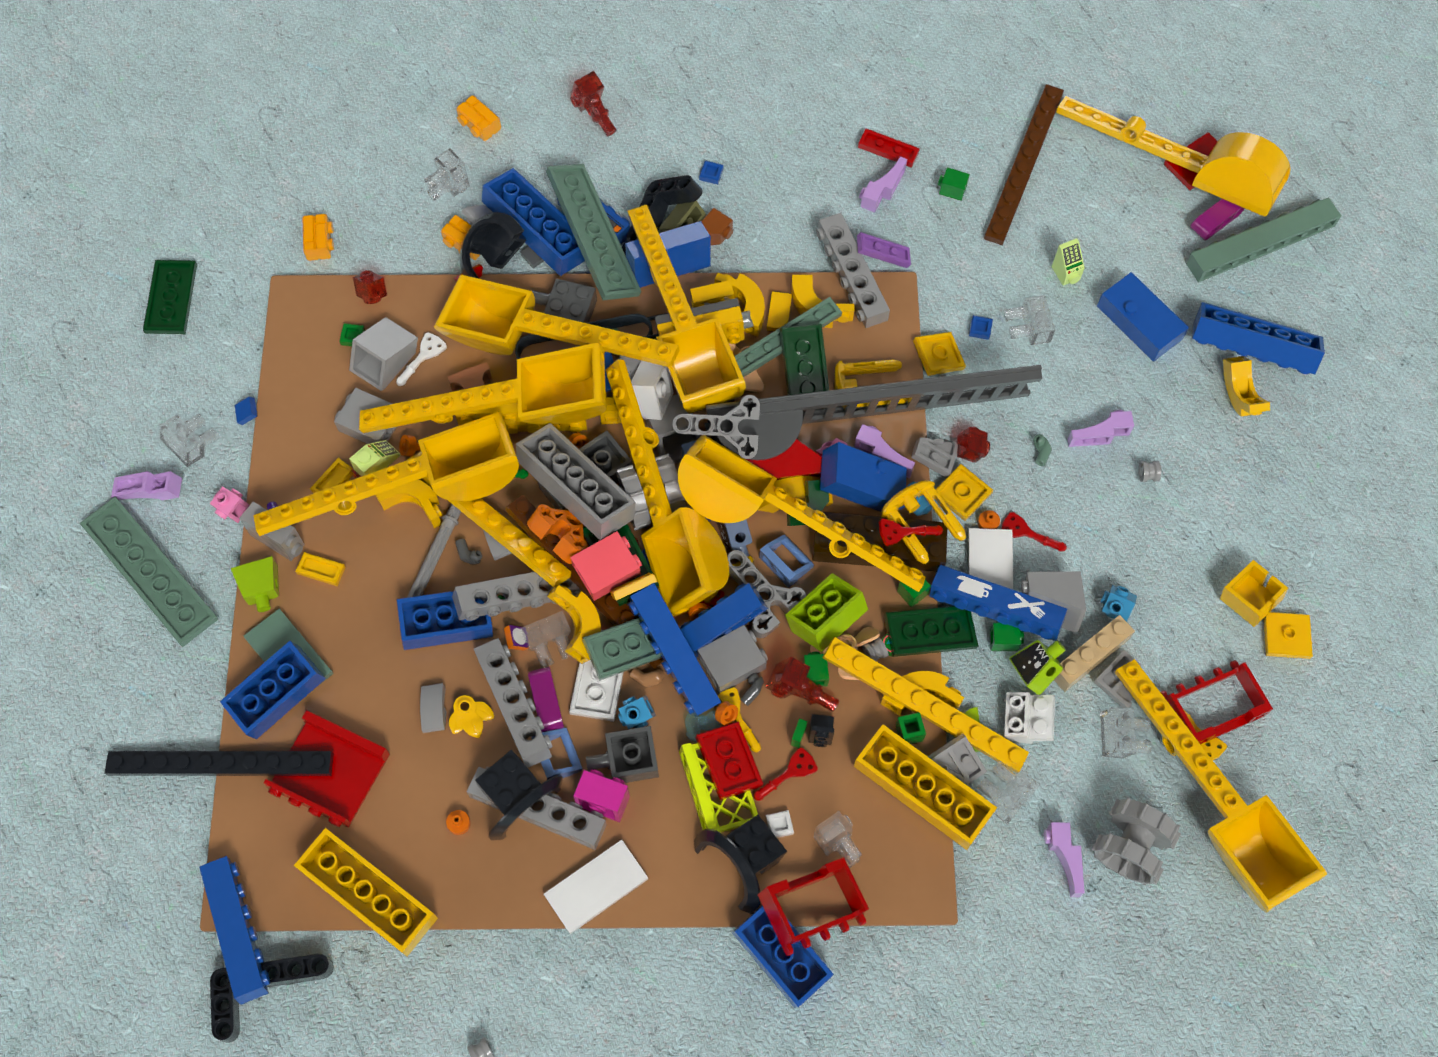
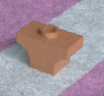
M485 362L474 367L464 368L458 373L447 376L452 392L486 385L492 379L489 366Z

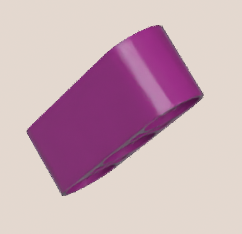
M1221 199L1198 216L1190 227L1206 241L1237 218L1245 208Z
M550 666L529 671L528 677L537 716L540 717L544 726L541 732L564 728Z

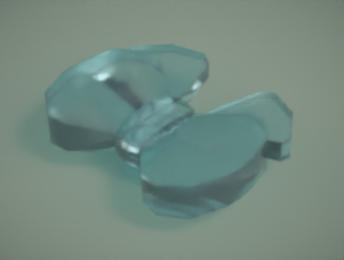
M710 711L706 716L698 715L696 717L693 713L691 715L688 713L685 719L686 736L690 740L697 742L695 737L697 734H700V729L710 731L719 728L720 723L715 719V711Z

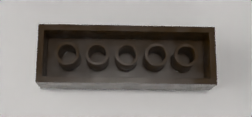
M823 512L828 519L833 522H840L848 531L853 534H860L865 538V541L872 545L880 546L885 553L900 558L910 568L937 572L940 565H946L948 529L943 522L904 519L909 527L938 525L943 528V533L939 536L915 534L929 556L928 563L922 564L916 560L902 539L898 543L889 546L883 543L879 531V521L883 519L882 517ZM815 530L813 561L874 566L852 552L845 558L833 556L829 550L831 539ZM837 541L838 545L842 547L847 546L844 541Z

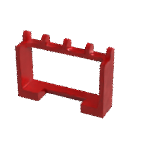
M1236 660L1231 661L1230 666L1232 670L1224 674L1217 667L1213 669L1216 677L1208 681H1204L1202 676L1198 675L1195 677L1197 685L1187 690L1182 683L1176 685L1177 694L1171 693L1168 695L1165 690L1160 692L1200 745L1265 717L1273 710L1246 662L1239 665ZM1236 675L1254 708L1220 725L1211 726L1196 732L1178 699Z
M844 857L827 863L818 871L790 882L785 879L767 886L758 894L787 956L793 954L791 945L800 941L805 949L811 947L809 937L818 933L826 941L830 939L828 929L839 925L843 933L849 931L847 922L856 919L860 926L866 924V918L863 913L869 910ZM835 876L853 913L795 936L777 897Z

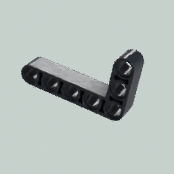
M690 175L655 180L647 187L640 206H648L656 228L659 230L669 205L694 202L701 197L703 190ZM632 225L622 246L625 256V243L638 240Z
M312 954L261 963L262 970H266L267 973L272 968H277V975L270 980L267 988L325 979L334 970L333 962L323 954ZM325 961V969L321 972H316L317 963ZM301 964V972L293 976V967ZM220 968L215 970L210 977L211 1031L214 1038L230 1043L235 1041L240 1033L239 1003L234 999L230 981L225 986L220 987L221 978L228 975L226 968ZM228 999L230 1002L229 1008L222 1012L220 1009L221 1004L224 1000ZM229 1024L230 1032L227 1036L223 1037L221 1030L225 1025Z

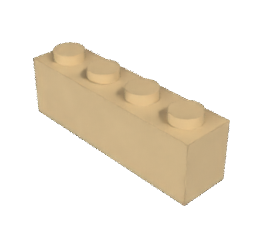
M1119 615L1060 663L1063 670L1054 681L1066 692L1125 644L1134 634L1135 630Z

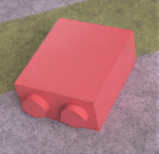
M618 531L570 557L572 566L594 601L608 594L612 589L641 575L640 566L642 564L638 556L631 554L628 540L625 536L621 537Z

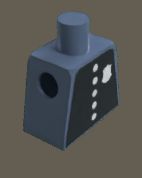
M747 519L736 523L717 522L725 546L731 550L742 551L746 556H749L746 545L752 543V537Z

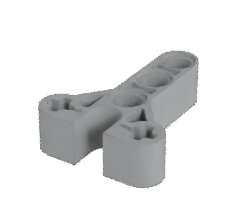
M746 395L742 398L740 405L724 416L679 414L673 419V428L681 434L724 436L738 449V453L742 458L751 459L757 454L758 435L740 433L738 424L742 420H759L760 403L757 397ZM748 399H752V402L756 403V407L752 408L750 417H748L747 407L743 406L744 403L748 402ZM686 418L689 421V426L686 430L678 429V419ZM708 419L711 422V428L708 431H701L698 426L700 420ZM730 420L733 423V429L727 433L723 432L720 428L722 421ZM747 437H749L750 447H754V452H750L749 456H746L745 452L741 451V447H744L747 443Z
M734 550L727 556L730 576L740 586L748 584L744 577L750 575L755 579V582L750 584L755 586L759 593L766 592L769 595L768 600H763L768 609L755 617L751 624V631L755 637L765 638L778 628L780 621L771 612L770 607L774 605L779 606L787 614L806 597V593L799 587L788 589L771 585L742 551ZM738 559L741 565L735 567L730 563V560ZM792 597H793V598H795V597H798V598H799L798 601H794V602H791V603L789 604V602H790V600H791ZM766 622H768L765 629H759L757 627L758 624L762 625L763 623L765 624Z

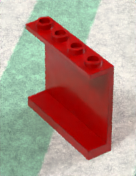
M306 710L302 717L306 724L290 751H332L334 753L332 775L274 776L272 781L265 779L263 783L269 788L267 792L277 798L283 795L289 798L288 803L298 808L303 805L309 808L307 812L318 818L321 815L329 818L328 822L340 828L341 825L349 828L390 754L386 748Z

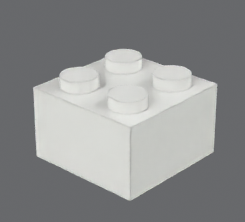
M641 360L631 383L642 418L662 420L673 395L669 370L666 366Z

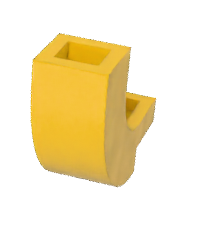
M717 273L715 283L731 280L734 297L742 302L745 308L744 311H750L754 326L744 329V332L758 337L764 323L765 312L764 297L760 288L753 280L741 273L737 279L728 274Z
M792 275V300L795 308L801 315L821 303L822 300L814 293L813 275ZM836 304L842 311V315L834 321L841 323L853 321L854 304ZM833 321L826 325L825 328H833Z
M1244 356L1223 359L1225 385L1234 410L1241 417L1261 415L1264 411H1270V402L1261 398L1255 390L1252 379V360Z
M798 476L776 480L773 486L776 488L781 487L791 497L806 502L805 481L820 480V477ZM830 493L829 502L826 506L833 504L832 494ZM766 500L758 508V511L770 513L780 510Z
M419 479L375 495L383 510L402 502L415 503L424 510L434 529L441 525L439 517L442 516V513L437 506L440 504L437 495L430 486Z
M558 585L550 591L547 597L570 614L574 623V635L565 652L583 664L589 661L590 658L582 639L601 631L599 614L592 601L582 591L573 596L571 590L567 587Z
M917 671L902 676L957 710L963 702L964 697L960 691L946 686L949 678L945 675L931 671ZM886 695L883 696L881 705L900 716L905 707Z

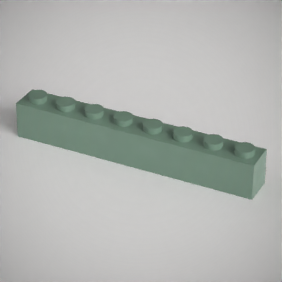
M1329 197L1323 200L1318 199L1306 207H1298L1289 214L1283 213L1274 220H1266L1257 227H1249L1237 235L1231 234L1225 240L1220 242L1214 241L1202 249L1197 248L1190 253L1186 265L1199 283L1333 228L1342 215Z

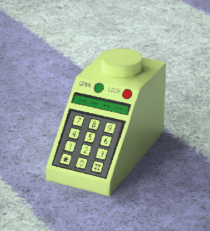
M1077 238L1059 245L1052 264V269L1063 286L1078 282L1085 269Z
M384 440L366 444L349 459L354 470L362 477L387 468L401 454Z

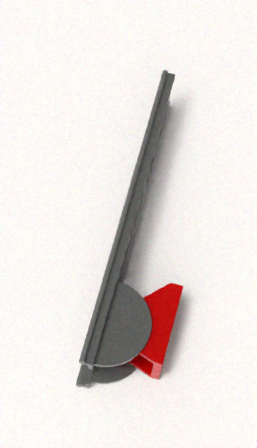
M1033 365L758 399L760 403L759 420H742L738 424V430L745 435H758L757 454L753 458L746 460L776 477V480L798 476L820 477L821 480L822 457L798 440L802 424L1028 397L1031 392L1030 389L1028 390L1027 383L1040 382L1042 380V366ZM909 398L907 402L898 404L900 399ZM748 400L747 403L743 404L744 407H747L748 417H750L752 408L756 407V403H753L752 400ZM889 400L887 405L877 406L879 401ZM741 401L706 405L707 415L724 416L740 405ZM867 403V406L857 407V404ZM708 419V423H704L705 431L711 428V422ZM724 420L720 428L723 432H730L733 429V423L730 420ZM706 435L711 436L712 440L739 455L738 449L724 436ZM747 437L746 445L741 447V451H744L746 456H749L750 452H754V447H750L749 437Z

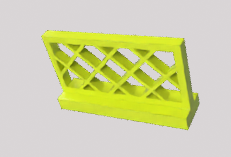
M687 743L681 746L679 755L702 830L714 829L721 833L740 827L750 820H745L737 815L741 806L751 811L752 818L758 815L751 791L745 792L742 800L736 796L729 797L739 803L735 813L722 807L726 799H723L720 805L711 801L710 794L713 789H716L713 783L704 778L703 773L707 766L705 761L697 756L696 750L700 749L698 743L692 745ZM720 811L732 817L729 824L719 826L717 815Z

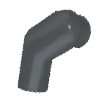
M459 539L455 542L462 561L472 565L481 562L482 553L479 550L476 552L475 550H469L465 539Z
M753 673L749 677L748 682L752 686L740 698L747 706L760 694L764 684L763 678L759 677L757 673Z

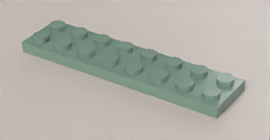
M585 165L548 166L546 170L547 176L602 300L638 297L642 291Z
M116 497L80 522V525L182 647L219 620Z

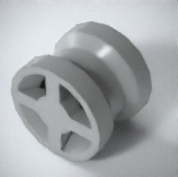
M1140 461L1138 469L1140 481H1160V462L1152 461V463H1147L1146 461Z
M880 637L871 643L862 645L864 654L876 662L879 658H886L889 655Z
M485 1037L478 1044H471L467 1047L471 1057H495Z

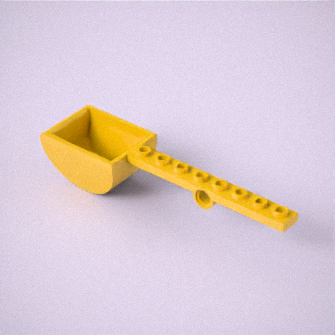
M1067 96L1059 104L1056 113L1198 173L1192 186L1262 216L1268 215L1290 176V163L1283 151L1266 138L1252 133L1235 132L1227 134L1218 140L1209 156H1206L1145 130L1146 123L1138 116H1132L1126 122Z
M644 205L628 210L629 219L650 267L653 281L659 289L676 330L656 338L658 341L679 346L680 351L672 368H667L684 409L691 414L706 409V405L721 404L741 397L746 388L745 380L718 318L696 323L648 206Z
M465 275L459 276L434 325L435 330L459 343L499 355H511L523 332L580 346L599 343L604 353L609 352L672 368L680 351L679 346L533 311L535 296L532 291Z
M592 343L517 359V379L361 410L359 430L362 433H368L432 420L436 423H449L453 420V415L517 402L518 418L525 423L548 425L549 423L565 424L587 420L606 411L604 351L599 343Z
M617 359L606 369V374L653 523V527L642 534L641 538L651 570L659 584L658 591L672 616H676L686 612L726 585L729 577V561L722 540L704 516L687 507H680L672 513L652 450L659 444V437L653 429L645 427L625 361Z
M496 412L418 440L422 453L418 457L255 514L253 517L256 531L259 536L331 510H334L339 515H348L355 511L357 501L426 476L429 477L433 491L439 497L446 500L471 501L489 496L509 484L519 468V462L502 413Z
M701 435L682 458L678 469L679 487L687 503L700 515L716 522L736 523L751 517L758 510L762 502L766 500L831 539L829 550L833 556L845 558L852 552L918 592L924 585L926 577L923 576L920 570L908 567L900 558L888 555L880 546L868 543L863 536L848 531L840 522H833L823 512L808 507L807 503L803 500L791 497L785 489L781 487L776 488L773 486L777 479L776 477L706 435ZM837 541H844L847 546L842 547L838 545Z
M1135 659L1116 669L1115 674L1161 733L1162 742L1166 750L1171 755H1177L1224 816L1225 820L1209 828L1208 836L1232 875L1260 909L1266 913L1278 904L1309 885L1320 881L1327 875L1326 870L1267 795L1247 806Z

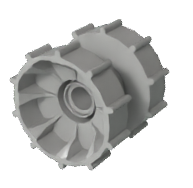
M669 453L655 457L672 513L680 507H687L679 487L678 473ZM633 465L617 469L616 474L619 487L636 502L635 519L630 521L634 530L650 526L649 509Z
M1128 797L1123 800L1116 799L1110 812L1112 816L1111 822L1121 829L1123 834L1121 837L1112 833L1106 835L1099 834L1092 848L1095 851L1093 857L1097 858L1107 869H1111L1125 879H1130L1143 885H1157L1164 870L1161 868L1163 861L1153 855L1150 849L1152 846L1161 850L1163 848L1174 849L1181 835L1178 832L1180 825H1177L1169 818L1168 814L1149 806L1148 803L1131 800Z

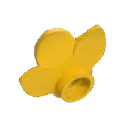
M462 695L453 704L454 712L449 718V727L453 734L464 730L468 735L479 738L483 730V721L493 719L494 713L485 702H475L472 697ZM463 702L469 704V709L466 711L460 708Z

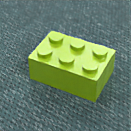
M832 573L785 616L791 632L822 652L829 646L834 637L838 638L868 610L863 592Z

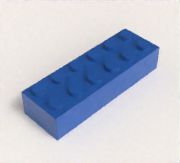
M514 168L483 185L482 202L493 213L501 212L512 216L524 229L522 235L527 240L525 243L559 276L585 262L566 217Z
M1201 302L1193 323L1192 339L1200 344L1206 345L1208 343L1215 345L1220 350L1229 349L1241 356L1249 355L1256 357L1261 362L1270 361L1282 368L1290 367L1297 369L1302 374L1310 373L1315 375L1325 354L1322 336Z

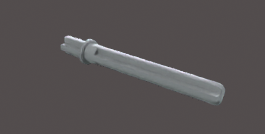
M453 504L450 505L447 514L442 516L443 522L407 598L422 596L454 527L459 523L457 520L461 511Z

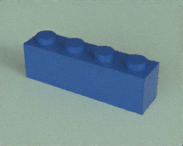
M750 583L738 586L735 589V593L729 597H722L716 602V606L703 610L694 621H688L681 625L680 630L696 657H698V649L747 624L768 609L755 586Z

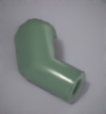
M1037 434L1033 438L1034 446L1039 453L1035 462L1040 466H1045L1052 447L1042 434Z

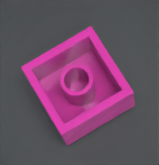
M584 770L574 793L575 803L581 805L582 809L586 811H596L604 817L620 823L630 798L628 786L625 785L626 782L615 777L612 780L605 778L603 773L596 770H591L590 772Z

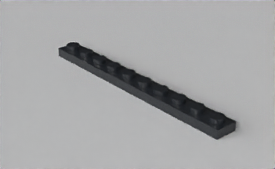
M108 751L104 774L108 776H331L334 753L332 751Z

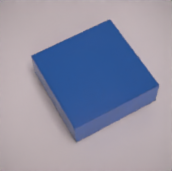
M705 161L699 180L718 185L724 165Z
M973 315L969 336L989 340L993 319Z
M249 396L234 405L237 424L244 425L258 417L255 398Z

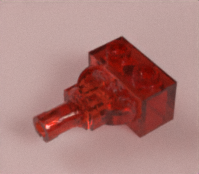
M592 71L574 81L570 100L575 108L578 107L580 112L586 110L593 117L592 121L599 123L606 136L609 137L617 129L608 117L609 110L604 108L601 101L604 85L595 71Z
M789 657L775 665L765 687L771 690L772 695L778 698L794 695L804 698L808 701L809 705L817 703L831 712L837 708L839 700L823 692L820 684L816 685L806 677L810 666L793 657Z

